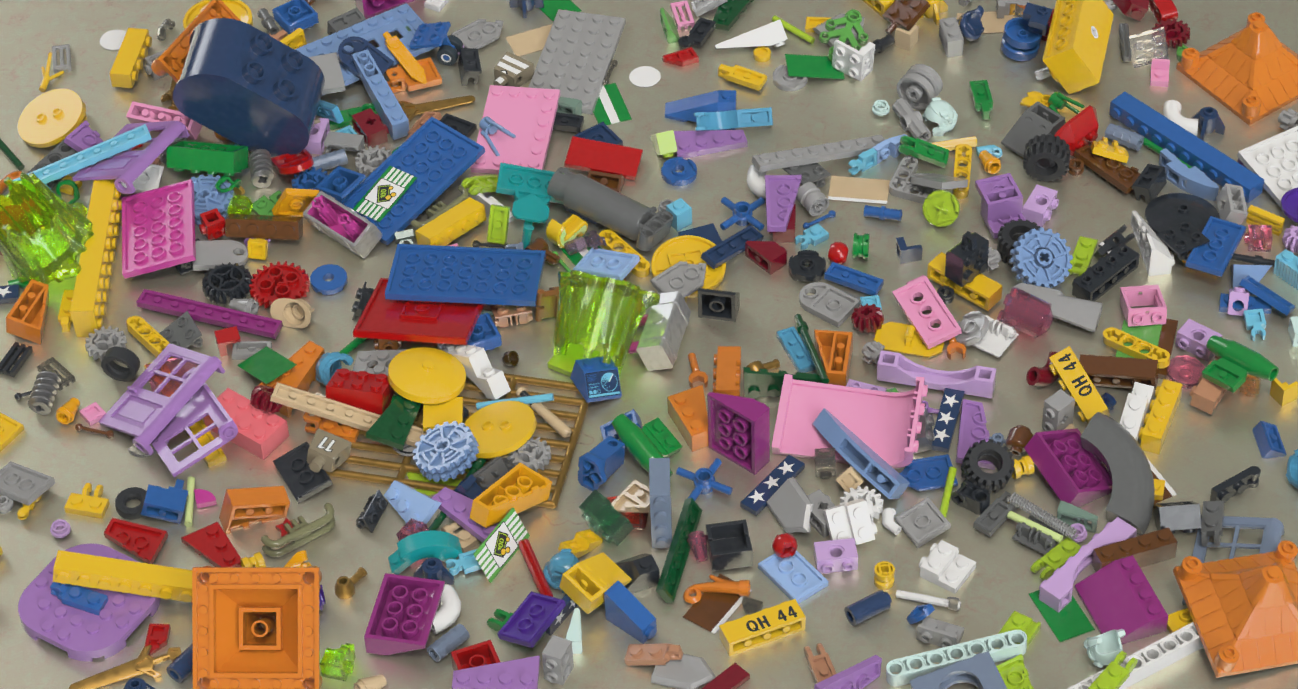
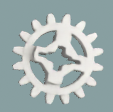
M857 486V490L851 487L850 493L845 491L844 497H840V505L860 498L866 500V503L869 502L872 507V514H870L871 522H873V518L879 519L880 514L883 512L881 494H875V489L869 491L868 486L864 489Z

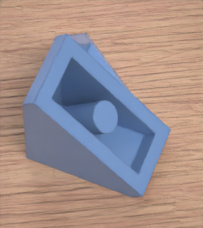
M1231 264L1232 289L1234 287H1242L1239 283L1246 276H1250L1260 282L1272 265Z

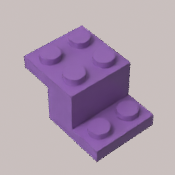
M1011 173L975 181V187L981 196L980 214L993 239L998 238V231L1006 222L1010 223L1011 220L1018 221V219L1026 221L1022 214L1023 195Z

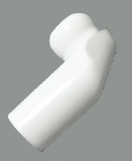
M885 508L882 512V525L893 534L898 535L902 527L894 522L896 511L893 508Z

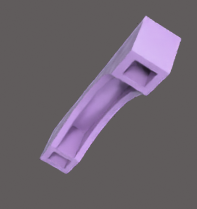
M881 350L877 363V380L916 386V377H924L925 385H928L929 389L945 391V388L965 391L964 394L992 398L996 382V368L975 366L960 371L935 370L916 364L900 353Z
M1119 517L1112 522H1108L1099 534L1096 533L1087 545H1083L1075 556L1069 557L1065 565L1057 568L1048 580H1044L1040 584L1039 600L1059 613L1072 600L1073 584L1076 578L1092 563L1093 549L1136 537L1137 529Z

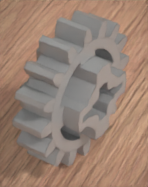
M378 145L375 148L369 146L368 150L363 148V153L358 152V157H355L356 170L361 174L364 173L365 177H367L391 155V150H386L385 147L379 149Z
M101 326V330L94 329L95 333H89V338L85 339L86 352H88L89 357L93 356L94 360L100 358L101 362L109 348L114 346L127 348L126 335H124L123 331H119L118 327L113 330L111 326L108 329Z
M531 436L523 446L508 454L512 458L509 463L512 465L522 463L537 472V469L544 470V465H549V460H551L550 445L547 446L546 441L541 442L540 437L534 440L533 436Z

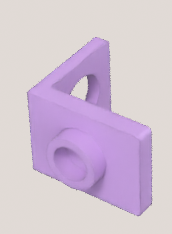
M1244 287L1229 289V315L1243 316L1244 310H1248L1249 291L1245 290ZM1234 301H1242L1244 308L1241 311H1235L1232 307Z

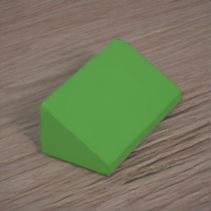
M660 8V22L667 42H678L680 37L673 18L664 8Z

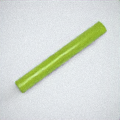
M776 15L772 17V22L781 20L784 29L810 44L815 42L814 37Z
M949 467L939 510L945 518L957 471L955 467Z

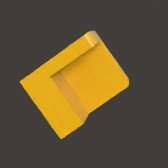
M1275 378L1271 382L1269 395L1282 407L1297 399L1298 382L1296 381L1289 385L1287 382L1281 383Z

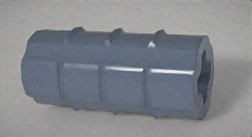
M1112 123L1108 125L1104 137L1112 142L1116 140L1118 144L1136 151L1141 149L1144 142V136Z
M344 148L313 157L314 164L311 166V170L313 167H315V170L322 168L323 172L348 164Z
M457 624L428 646V655L435 662H439L470 638L468 630L462 624Z

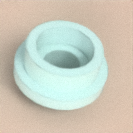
M877 100L872 106V112L878 116L887 115L890 111V106L885 100Z

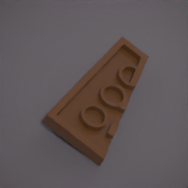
M1089 145L1081 147L1074 152L1073 157L1081 159L1087 167L1125 194L1134 190L1132 185L1141 174L1138 173L1139 169L1133 166L1128 168L1122 165L1120 161L1093 154Z

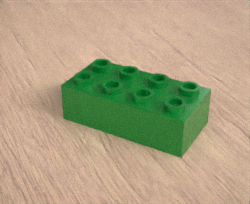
M181 140L167 147V168H173V171H184V169H187L191 173L207 171V174L211 175L218 174L219 172L223 173L224 176H234L235 173H241L242 170L248 168V146Z

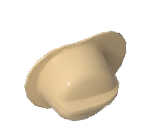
M278 298L273 301L270 307L271 317L281 320L285 327H307L314 312V309L304 299Z

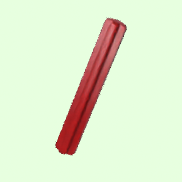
M520 540L518 543L519 549L539 594L553 597L529 540Z

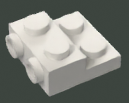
M860 498L823 510L830 540L854 538L855 544L858 545L875 539L874 534L877 533L875 523L871 522L870 514H872V507L869 502L866 503V500Z
M943 540L938 544L934 543L930 548V555L922 557L919 563L921 578L954 594L957 593L976 568L975 561L959 554V548Z

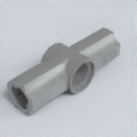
M903 98L897 99L892 104V109L900 118L903 130H909L915 139L918 138L927 142L931 138V132L923 123L921 113L914 111Z

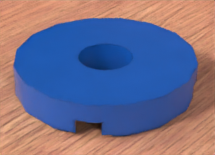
M674 157L664 162L663 167H661V176L667 184L685 186L696 179L697 167L688 158L685 160L683 157Z
M322 265L312 272L310 276L311 287L317 293L322 292V295L339 293L344 289L345 284L347 285L348 283L347 273L338 265Z

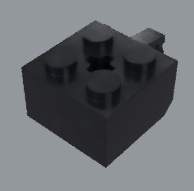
M967 231L963 235L962 241L946 252L945 277L963 287L968 282H972L977 275L985 272L988 267L989 241L976 232L971 233Z

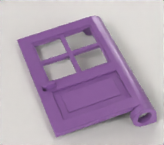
M180 121L126 124L114 137L146 124L149 132L154 130L163 131L156 138L148 140L147 142L151 143L144 150L131 151L134 148L132 147L127 151H122L94 165L82 168L72 179L73 181L116 179L114 184L119 192L133 194L136 191L133 182L177 137L188 138L190 136L188 130ZM121 182L125 183L127 188L123 187Z
M169 343L137 380L127 387L128 390L100 419L99 423L134 436L135 438L132 440L134 446L141 452L151 456L154 452L150 446L151 442L215 371L224 374L225 370L221 366L222 362L216 356L211 357ZM171 356L182 360L170 374L159 371ZM186 362L198 365L187 379L174 376ZM154 374L165 377V380L154 392L143 389V386ZM170 380L182 383L171 397L158 394Z
M193 367L187 371L182 378L187 379L196 368ZM204 383L151 444L171 474L176 477L234 439L238 434V427L208 385ZM209 415L214 423L194 435L189 427ZM217 426L219 437L202 447L197 439ZM186 430L191 438L170 450L167 446L168 440ZM194 442L199 450L178 462L173 454Z

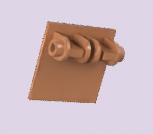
M490 305L496 327H508V317L510 326H513L512 316H514L515 323L518 325L517 315L520 324L529 323V321L533 320L530 306Z

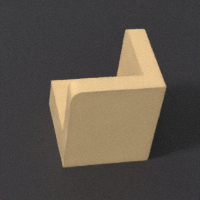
M914 25L909 32L896 28L894 45L910 51L918 42L919 26Z
M850 465L835 480L846 492L850 493V488L852 487L855 490L857 486H860L865 481V478Z

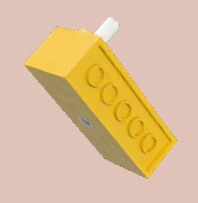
M1056 0L1042 59L1047 67L1035 71L1037 80L1052 76L1056 82L1063 86L1068 94L1080 92L1082 89L1099 83L1114 16L1103 0Z

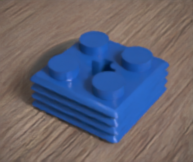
M291 0L272 9L273 18L288 34H291L298 28L304 30L319 23L318 13L305 0Z
M489 313L479 316L467 345L481 347L485 351L493 350L502 345L501 335Z

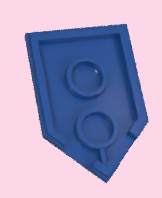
M949 454L913 459L912 463L905 466L899 474L910 482L909 487L917 491L945 488L949 467L953 466ZM955 476V480H954V485H953V486H958V482H957L956 476Z

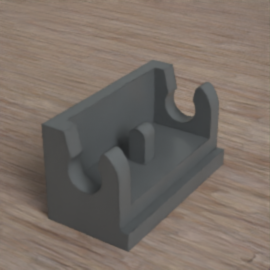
M354 8L327 21L328 35L337 33L340 30L366 20V18L358 8Z
M510 456L496 457L472 475L477 479L475 482L485 491L516 465L509 463L512 459Z

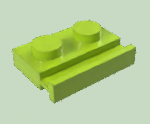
M1014 611L998 634L1012 630H1022L1027 635L1028 647L1040 630L1041 622L1038 621L1036 623L1032 618Z

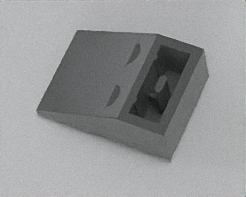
M1037 101L1025 110L1001 141V144L1024 158L1026 143L1031 138L1034 139L1036 135L1053 134L1054 136L1065 124V117Z

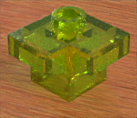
M341 644L339 649L326 648L320 662L322 677L346 682L348 675L352 674L356 658L354 644Z

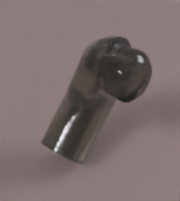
M165 19L158 27L157 39L160 41L165 40L166 30H173L175 22L171 21V19Z

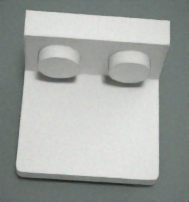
M835 40L832 67L861 82L873 70L875 44L869 42L858 51L839 40Z

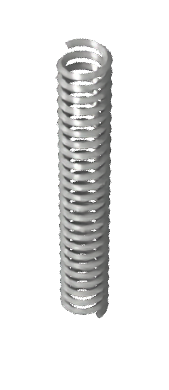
M1016 492L1011 495L1010 500L1007 496L1008 502L1016 507L1018 506L1021 510L1026 511V513L1031 514V516H1034V518L1039 519V521L1044 522V524L1053 529L1055 528V530L1061 534L1063 533V535L1071 538V540L1078 536L1076 534L1077 529L1071 528V525L1069 526L1066 522L1063 523L1061 519L1055 518L1053 514L1050 515V513L1042 510L1039 506L1037 507V505L1029 502V500L1026 501V498L1024 499L1021 495L1018 496Z

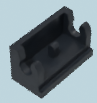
M460 48L458 67L462 86H467L469 78H474V85L478 83L479 74L482 73L478 49Z
M1147 164L1132 185L1135 198L1138 201L1141 198L1140 194L1145 197L1146 204H1149L1158 196L1167 183L1165 167Z

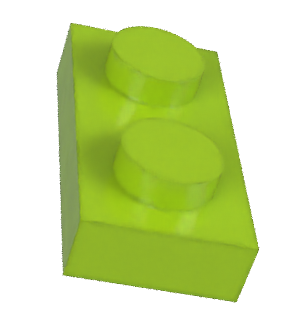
M490 205L487 242L507 243L510 207Z

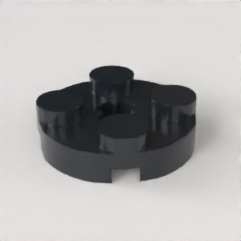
M801 250L798 252V255L794 257L792 255L789 259V273L794 281L818 282L825 274L826 260L824 257H820L816 251Z

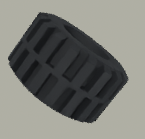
M1053 134L1034 136V139L1031 138L1025 145L1023 168L1026 170V174L1040 182L1041 180L1055 182L1056 179H1062L1069 170L1070 146L1066 144L1064 139L1061 140L1059 136L1055 137Z
M1018 219V221L1011 220L1010 223L1006 222L1004 226L1000 227L997 251L1001 256L1002 262L1013 266V264L1009 263V259L1012 258L1010 250L1014 249L1013 243L1018 241V237L1029 232L1031 229L1035 228L1038 230L1040 226H1037V223Z
M984 439L980 440V443L975 442L972 447L970 446L962 461V478H966L965 480L986 489L990 494L992 491L995 494L1000 489L1005 488L1014 471L1013 466L1015 462L1014 459H1011L1013 455L1011 452H1007L1008 448L1006 446L1002 447L999 441L993 443L992 439H989L988 442ZM982 460L990 461L996 466L998 472L986 473L980 469L977 462Z

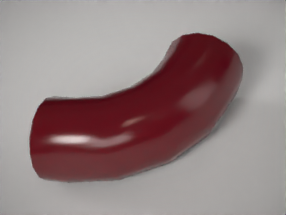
M1049 352L1048 360L1044 367L1034 366L1029 369L1026 375L1029 385L1047 387L1059 379L1058 374L1054 376L1049 368V365H1051L1049 357L1058 352Z

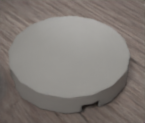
M785 64L780 65L773 72V83L780 90L797 91L807 84L808 77L789 76Z
M980 311L967 313L963 316L964 319L961 322H957L962 330V334L955 336L957 342L965 346H971L985 336L989 328V320Z

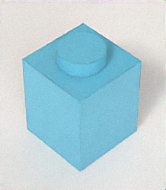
M682 198L666 205V211L673 215L671 226L677 232L692 224V208Z

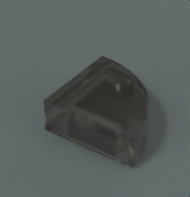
M744 596L742 607L744 612L750 615L761 611L763 602Z

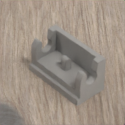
M329 131L324 141V147H327L325 153H330L331 149L340 150L343 148L346 151L363 153L362 149H365L364 135Z

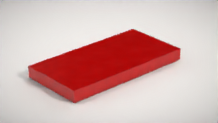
M572 136L564 167L587 172L590 170L622 175L625 179L635 181L643 150Z

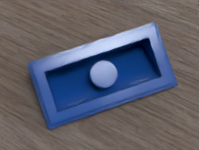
M1260 421L1253 428V434L1262 458L1285 457L1287 454L1277 426Z

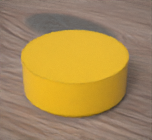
M759 46L754 49L753 57L758 62H767L771 58V50L768 47Z

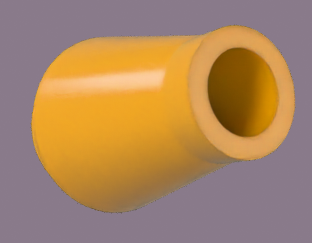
M986 150L980 152L979 159L984 170L990 174L999 172L1001 161Z
M71 398L57 409L56 419L62 424L73 422L80 406V401L77 398Z

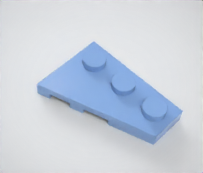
M396 480L393 481L384 494V497L414 533L422 532L441 505V502Z

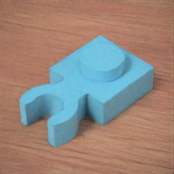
M871 148L859 154L857 160L848 162V165L852 167L848 169V172L855 175L859 171L864 172L877 165V151Z
M817 223L804 230L803 235L796 236L795 244L801 243V250H805L809 244L816 246L829 239V233Z
M1263 309L1244 310L1246 330H1251V340L1255 341L1256 334H1260L1262 340H1265L1266 320Z
M477 549L458 554V560L448 559L446 567L450 568L449 572L455 576L462 570L464 574L481 570L482 568L473 555Z

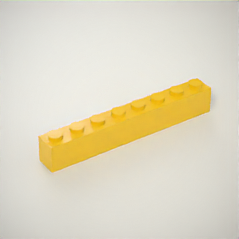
M62 550L57 552L53 568V582L192 603V570Z

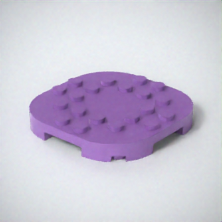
M81 544L65 550L139 562L101 544ZM55 557L23 591L18 604L22 626L32 639L37 640L40 638L66 651L71 659L92 662L93 658L104 656L106 659L127 646L126 639L148 615L154 616L160 605L161 598L84 587L108 595L109 600L100 611L99 616L62 604V601L57 596L51 594L50 589L53 583Z

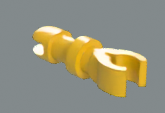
M41 496L29 506L22 504L23 507L17 512L20 520H25L28 517L29 511L33 510L35 503L41 500Z

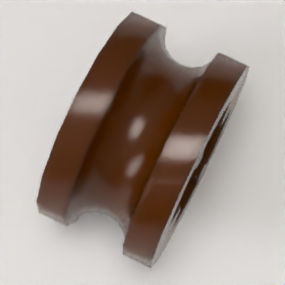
M1078 158L1071 159L1068 173L1072 176L1082 175L1084 172V162Z

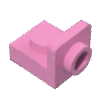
M1152 59L1150 86L1168 87L1169 59Z

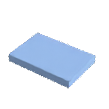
M592 247L573 268V271L577 275L622 282L638 264L640 258L639 255Z
M798 551L792 557L780 558L774 553L758 563V569L790 600L796 599L798 604L828 586V580Z

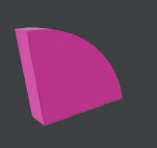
M194 489L197 509L217 505L216 498L211 492L203 489Z

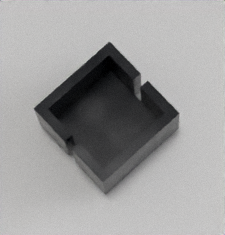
M746 519L706 525V543L712 571L753 566V550Z

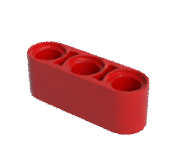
M1149 0V8L1159 24L1161 20L1164 22L1167 19H1170V21L1178 20V11L1172 0Z

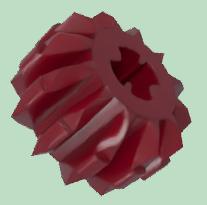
M867 303L865 306L859 305V308H854L851 321L854 329L859 330L860 334L867 332V334L869 332L876 333V329H881L884 315L880 307H876L875 304L868 305Z
M267 385L254 387L251 393L250 404L255 409H260L267 413H276L283 406L282 404L270 401L274 391L273 387Z

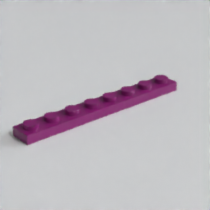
M147 289L143 290L136 301L137 307L179 317L188 311L192 319L226 328L237 326L239 331L276 339L283 326L281 320Z

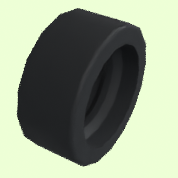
M114 346L106 351L101 367L114 380L128 382L136 376L140 368V360L131 350ZM114 361L122 362L128 368L122 367L116 364Z

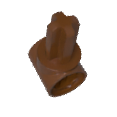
M540 237L524 249L546 251L545 261L552 265H557L560 260L558 255L549 251L547 242Z

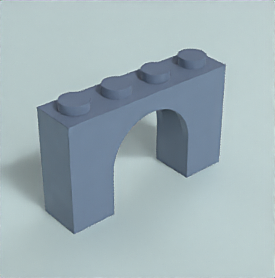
M649 458L652 548H670L672 542L670 458Z
M989 651L978 653L971 658L957 661L950 666L936 669L934 672L910 680L911 689H947L956 683L962 682L971 683L979 689H1007Z

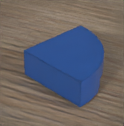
M931 604L917 605L906 619L909 624L917 623L929 616L935 609Z

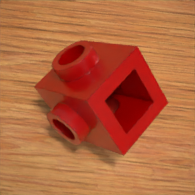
M217 208L200 214L201 224L199 225V230L202 235L206 236L208 241L226 235V220L221 216Z

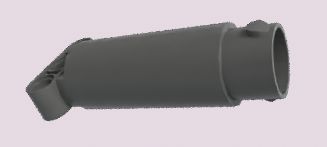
M560 167L549 182L548 195L554 197L555 200L562 201L565 207L636 241V247L639 250H651L670 232L673 215L670 212L662 210L656 213V207L649 208L581 173L575 174L569 171L568 168Z

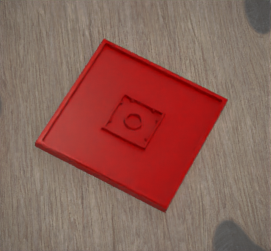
M380 278L353 330V337L467 345L485 304L385 299V290L389 278Z

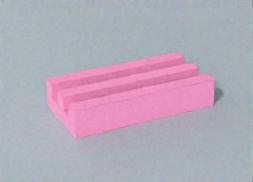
M688 1L670 3L677 29L681 30V27L688 29V26L693 28L695 22ZM681 6H684L689 21H686ZM675 7L678 8V11H679V14H680V17H681L682 22H680V20H679V17H678V14H677V11H676V8H675Z

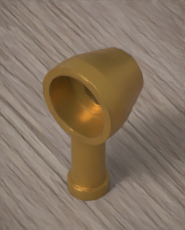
M778 359L763 364L761 361H754L746 367H749L751 371L780 368V362Z
M360 567L351 578L347 576L339 577L334 588L335 595L340 599L351 598L355 594L354 585L367 575V571Z

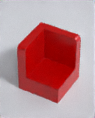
M237 326L214 331L220 357L228 356L226 345L241 341Z

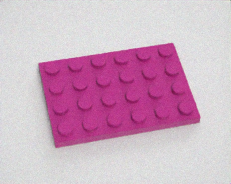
M192 179L122 197V275L125 279L196 260L194 183Z

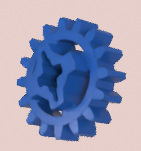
M315 167L312 170L306 169L304 172L301 171L299 175H294L292 188L316 190L315 187L328 176L327 171L322 172V168L315 170Z

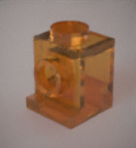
M1247 375L1246 381L1239 387V392L1244 393L1246 396L1259 394L1261 378Z

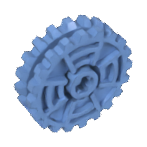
M202 174L198 178L191 177L194 183L195 224L198 227L201 224V213L217 208L221 216L226 220L227 215L232 214V210L235 209L234 190L220 193L215 187V184L221 178L219 175L213 177L211 174H208V176ZM226 180L221 184L220 188H228L231 186V183H228Z
M1040 227L1038 230L1035 228L1031 229L1029 232L1018 237V241L1013 243L1014 249L1010 250L1012 258L1009 259V263L1013 264L1012 272L1017 274L1015 278L1017 280L1021 279L1022 283L1046 288L1055 287L1065 281L1064 277H1068L1070 274L1068 270L1072 269L1070 260L1073 259V256L1069 255L1070 246L1067 247L1065 245L1067 242L1065 238L1061 239L1058 232L1052 233V229L1045 231L1044 227Z
M447 421L441 426L439 424L435 425L434 429L429 428L427 434L420 436L421 440L415 443L416 449H413V460L421 474L426 476L428 480L433 479L435 482H438L442 479L445 482L448 481V478H457L458 474L465 473L466 468L472 467L471 462L476 461L477 457L475 454L479 453V444L470 428L466 427L464 423L458 424L457 421H453L449 424Z

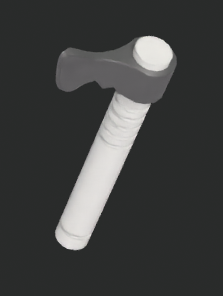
M903 590L896 591V598L939 605L955 611L960 610L961 602L956 597L943 599Z

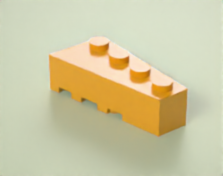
M519 463L473 500L469 518L485 528L502 521L512 508L518 514L548 500L552 481L524 464Z

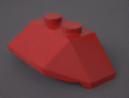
M1089 105L1066 122L1054 135L1055 137L1059 136L1061 140L1064 139L1066 144H1069L1070 156H1074L1075 150L1096 141L1099 126L1096 108Z

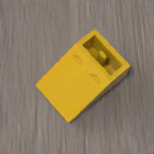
M602 552L578 562L563 573L559 588L583 611L589 614L605 602L604 593L613 584L619 581L626 586L632 579Z

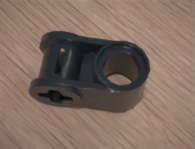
M964 480L961 483V487L951 494L955 504L977 515H981L990 506L989 491L968 480Z

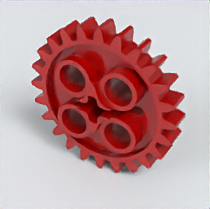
M279 261L276 265L270 263V267L263 265V270L257 269V274H252L253 279H251V282L253 284H249L251 298L257 301L259 306L264 304L265 309L271 306L273 301L278 298L302 299V297L306 298L307 292L310 291V280L305 269L301 270L300 265L295 267L294 263L287 265V261L283 265Z

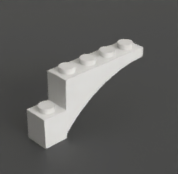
M438 343L437 347H435V349L445 351L456 357L463 364L466 376L476 384L485 394L486 398L497 400L511 391L503 371L492 368L484 348L474 345Z
M1138 382L1134 383L1132 394L1128 393L1120 424L1130 432L1136 441L1138 440L1140 428L1143 427L1146 413L1150 412V403L1155 396L1154 386Z

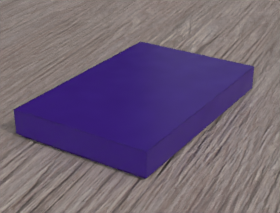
M531 591L497 633L499 639L533 648L566 606L565 601Z

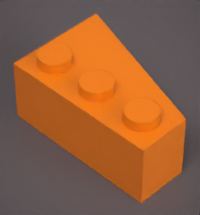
M31 279L6 316L7 333L41 345L49 303V285Z
M814 330L815 348L828 376V384L846 386L853 351V332Z
M703 384L668 396V414L691 451L694 452L708 447V415Z
M284 486L226 489L219 519L225 534H230L232 529L239 527L247 529L250 528L249 524L260 521L264 524L286 517L290 501Z

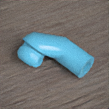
M995 145L976 147L977 156L984 150L997 158L1002 156V149Z

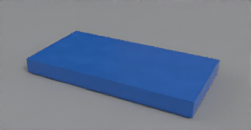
M1210 216L1202 231V234L1210 242L1192 249L1185 266L1222 277L1246 232V226Z

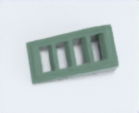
M560 97L557 112L581 115L582 101L574 98Z
M1060 501L1057 510L1058 519H1061L1063 523L1066 522L1069 526L1074 523H1080L1084 525L1087 531L1096 533L1098 516L1068 502Z

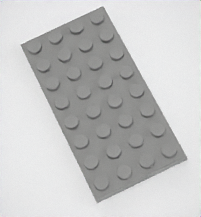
M558 9L528 88L559 89L560 97L581 100L582 113L593 115L626 24L625 18Z

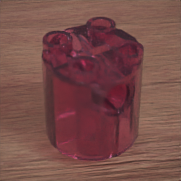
M1015 287L1012 288L1010 294L1006 295L1003 304L1006 306L1004 310L999 312L997 320L1005 325L1012 326L1014 329L1033 338H1037L1047 332L1054 319L1051 303Z

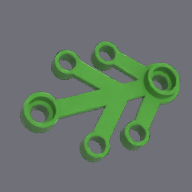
M852 9L845 14V17L834 20L828 19L825 28L829 32H821L819 41L821 43H828L829 39L840 36L839 41L845 43L848 39L851 47L859 51L861 46L858 42L866 44L869 36L864 32L860 24L862 21L860 12ZM846 24L845 28L835 30L836 26ZM853 27L858 34L857 40L851 31ZM834 46L831 47L828 52V58L831 62L833 59Z

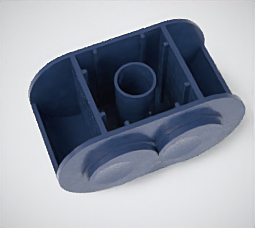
M216 18L206 20L197 25L190 36V48L180 80L176 83L173 90V101L178 110L188 118L240 146H248V150L251 152L257 149H265L269 151L271 157H276L282 154H298L304 150L310 139L325 85L324 74L320 67L299 51L292 49L248 23L235 19Z

